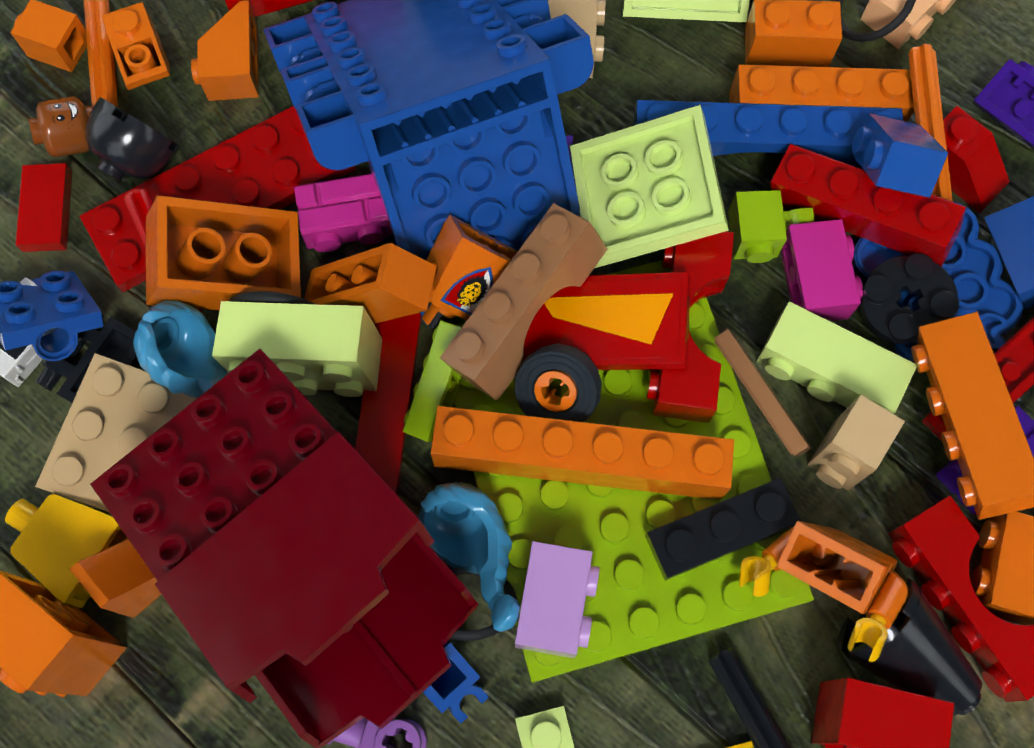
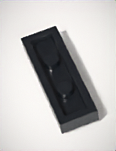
M778 478L647 532L645 537L662 576L667 581L794 527L796 522L801 521L781 478Z

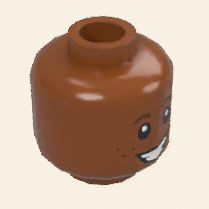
M77 97L39 102L36 107L37 117L28 118L34 145L44 144L46 152L52 157L89 152L90 150L85 139V126L92 111L91 105L84 106L83 102Z

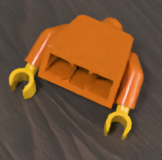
M797 521L794 527L789 528L762 552V557L751 556L744 558L741 562L739 586L742 587L747 582L754 581L753 595L756 597L764 596L769 592L771 571L782 569L859 613L866 614L867 618L859 619L856 622L847 647L849 651H852L854 644L857 642L868 644L873 649L868 660L870 662H874L879 658L887 639V629H890L908 595L905 581L899 574L894 572L897 564L895 558L838 529Z

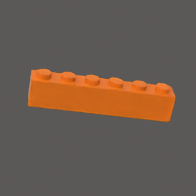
M437 406L431 447L434 467L721 500L731 489L734 439Z

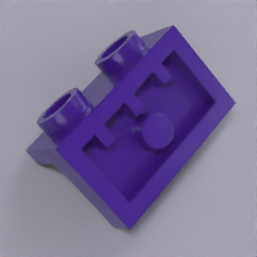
M1009 59L973 100L972 104L1034 149V67L1025 61L1017 64Z

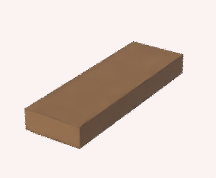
M727 329L715 337V344L789 453L799 457L812 449V446L736 335Z

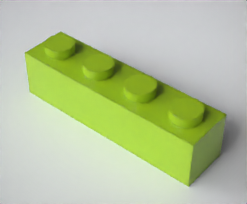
M440 320L439 325L435 328L430 352L423 362L424 370L422 376L414 388V399L411 408L407 411L404 418V433L426 442H432L437 406L453 407L462 377L443 362L440 357L462 328L461 326Z

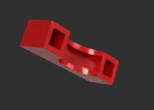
M725 231L663 250L662 268L669 269V273L688 272L690 275V308L703 298L722 293L730 276L734 232ZM690 332L688 338L687 369H658V372L650 371L646 399L654 400L653 415L709 423L717 411L721 364L708 357L697 347Z
M948 496L889 532L888 535L893 540L892 548L894 553L906 567H912L923 583L921 589L934 608L942 610L953 626L951 628L952 635L959 646L967 653H972L984 670L982 671V677L989 689L998 697L1004 698L1006 702L1028 701L1034 696V625H1018L1004 621L991 613L977 597L970 580L969 562L972 551L980 536L953 498Z

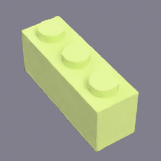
M790 301L780 314L756 361L765 366V370L770 375L781 380L791 379L807 387L808 393L819 400L826 402L834 401L848 408L860 395H863L892 414L896 413L917 368L915 363Z

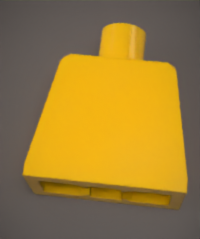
M54 493L47 496L39 508L26 499H20L11 506L5 517V522L21 532L10 548L11 555L58 600L79 608H83L90 598V594L69 569L77 562L128 539L113 516Z

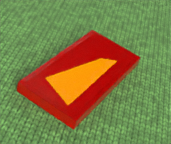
M670 272L588 276L581 287L568 286L557 291L542 305L529 326L524 342V360L540 347L563 344L573 346L587 354L598 370L687 369L691 285L689 273Z

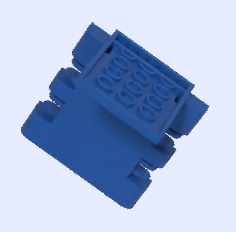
M349 0L340 4L326 2L314 7L312 13L263 29L316 160L323 167L331 170H343L366 161L368 162L398 247L426 260L449 215H452L519 251L553 203L580 217V206L557 95L575 89L587 81L593 70V53L590 36L572 18L564 14L551 19L548 0Z

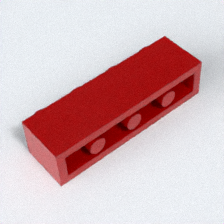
M792 144L789 145L770 182L771 190H781L783 208L787 210L813 208L814 220L816 221L842 219L845 232L908 256L915 253H923L941 267L961 230L966 211L965 206L932 194L928 198L875 186L864 170Z

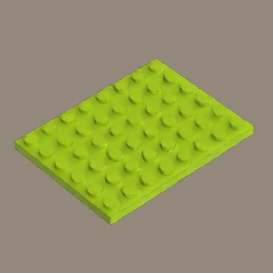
M662 260L607 275L669 273V269L662 268ZM707 297L698 301L690 308L689 332L697 347L708 357L721 364L717 411L710 422L704 423L653 415L654 400L646 399L650 371L658 372V369L598 370L602 381L600 402L591 417L585 422L734 439L731 489L721 500L473 471L477 488L481 489L496 504L511 539L512 548L508 555L507 581L516 592L520 611L532 541L593 552L591 566L600 567L595 597L586 596L583 616L592 617L588 647H578L575 658L522 649L531 683L814 600L809 584L782 569L771 571L769 592L764 596L756 597L753 595L754 581L747 582L742 587L739 586L741 562L744 558L751 556L762 557V552L786 531L667 581L664 580L645 535L647 532L772 481L732 367L714 342L716 341L715 337L720 333ZM456 316L452 324L463 327L467 320ZM516 376L498 401H495L462 378L454 401L455 408L526 416L519 407L515 395ZM554 378L548 387L551 391L556 389L554 394L562 397L568 386L566 384L560 386L562 380ZM519 618L515 624L516 629L518 628Z

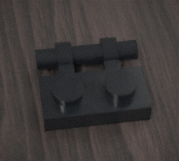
M110 317L100 332L93 329L77 333L78 345L75 351L60 361L44 360L42 365L45 368L37 377L35 383L51 392L61 377L66 379L56 394L64 400L73 403L94 353L138 368L140 364L133 344L136 330ZM84 344L90 345L77 365H72V361Z

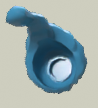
M165 300L151 307L143 315L134 334V350L140 366L156 383L167 387L174 394L184 393L187 396L198 398L228 374L224 367L212 357L215 332L204 314L198 309L179 300Z
M453 482L437 485L435 490L428 492L426 498L420 503L421 509L418 515V519L435 541L429 547L441 560L451 567L479 574L481 594L492 611L491 620L494 630L503 632L512 629L519 618L520 611L518 601L514 597L504 594L509 564L508 555L512 548V542L496 504L481 489L467 483Z

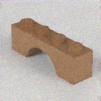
M553 203L446 348L440 359L465 381L495 401H498L515 378L524 361V342L536 313L557 291L568 286L581 287L608 250L591 223Z

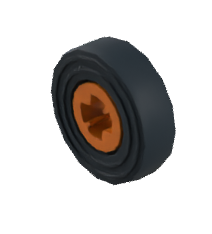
M553 344L540 347L523 361L516 374L515 395L519 407L526 416L585 422L591 417L600 402L602 381L598 368L587 354L573 346ZM554 378L562 380L560 386L564 384L568 386L562 397L554 394L556 389L551 391L548 387Z

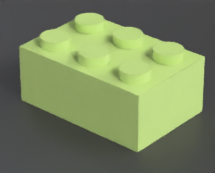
M221 301L212 357L229 373L258 349H261L303 395H314L317 393V390H334L336 394L341 396L360 397L364 390L377 391L382 337L364 306Z

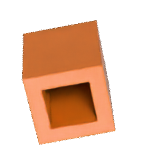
M30 0L24 11L17 16L14 27L10 32L27 57L71 73L87 47L86 30L76 14L37 0Z

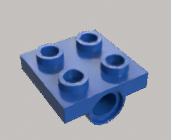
M50 271L43 274L40 278L31 279L37 286L22 285L17 281L0 282V342L5 351L32 345L37 355L42 359L60 361L75 351L78 345L77 333L103 327L101 310L74 271ZM56 328L52 333L42 336L47 330Z

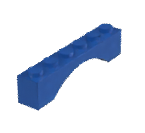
M637 100L632 126L701 105L713 156L751 152L785 154L789 145L792 144L863 170L853 157L854 153L852 152L853 139L858 128L865 126L869 113L903 121L902 108Z

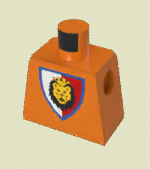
M449 215L426 261L436 265L437 268L433 281L434 294L430 301L431 304L422 315L423 321L435 330L440 320L452 323L456 316L468 320L518 251L460 219Z

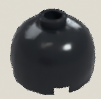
M99 97L90 112L85 126V139L88 148L101 160L97 168L119 181H122L125 174L137 179L154 177L166 168L180 147L177 143Z

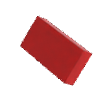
M66 163L22 165L15 244L22 252L67 250L72 170Z

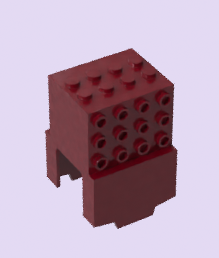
M258 349L90 483L157 579L156 587L224 685L251 703L257 696L246 681L255 675L298 736L314 748H322L363 718L383 729L452 666L444 645L479 606L467 587L429 547L435 541L418 517L339 431L337 432L261 349Z

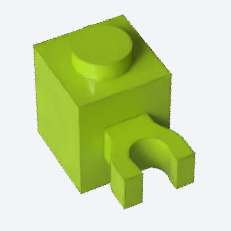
M781 190L736 192L728 210L730 232H734L733 259H747L751 263H764L777 258L787 240L786 229L788 225L815 222L813 208L783 211Z

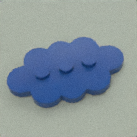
M966 207L961 230L942 267L953 279L958 292L959 309L954 317L978 311L992 351L995 354L1005 344L1002 336L1011 331L1021 318L1023 304L1015 288L1000 279L1003 270L1001 254L995 246L977 239L979 232L977 218ZM860 238L854 248L852 264L854 272L866 283L871 272L878 265L888 259L908 255ZM907 291L901 292L902 297L897 302V305L900 308L908 306L912 311H917L919 309L917 307L919 297ZM893 342L894 349L899 356L914 363L911 347H904L905 344Z

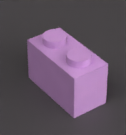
M532 541L515 648L575 658L578 647H588L592 617L583 616L586 596L595 597L600 567L591 566L593 552Z

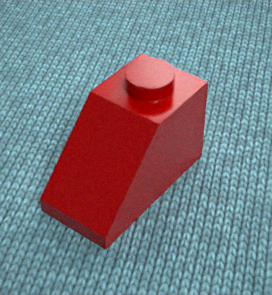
M957 105L943 119L951 191L977 212L981 213L1010 181L993 133Z

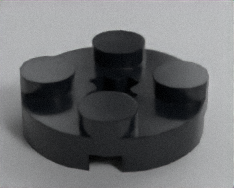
M915 253L910 256H897L888 259L871 272L863 288L860 310L866 326L876 337L887 343L892 341L896 344H905L904 347H911L918 344V330L920 326L954 318L959 309V300L955 283L948 272L939 264L933 262L929 256L923 253ZM907 291L919 297L917 302L919 309L917 311H912L908 306L900 308L897 305V302L902 297L901 292Z

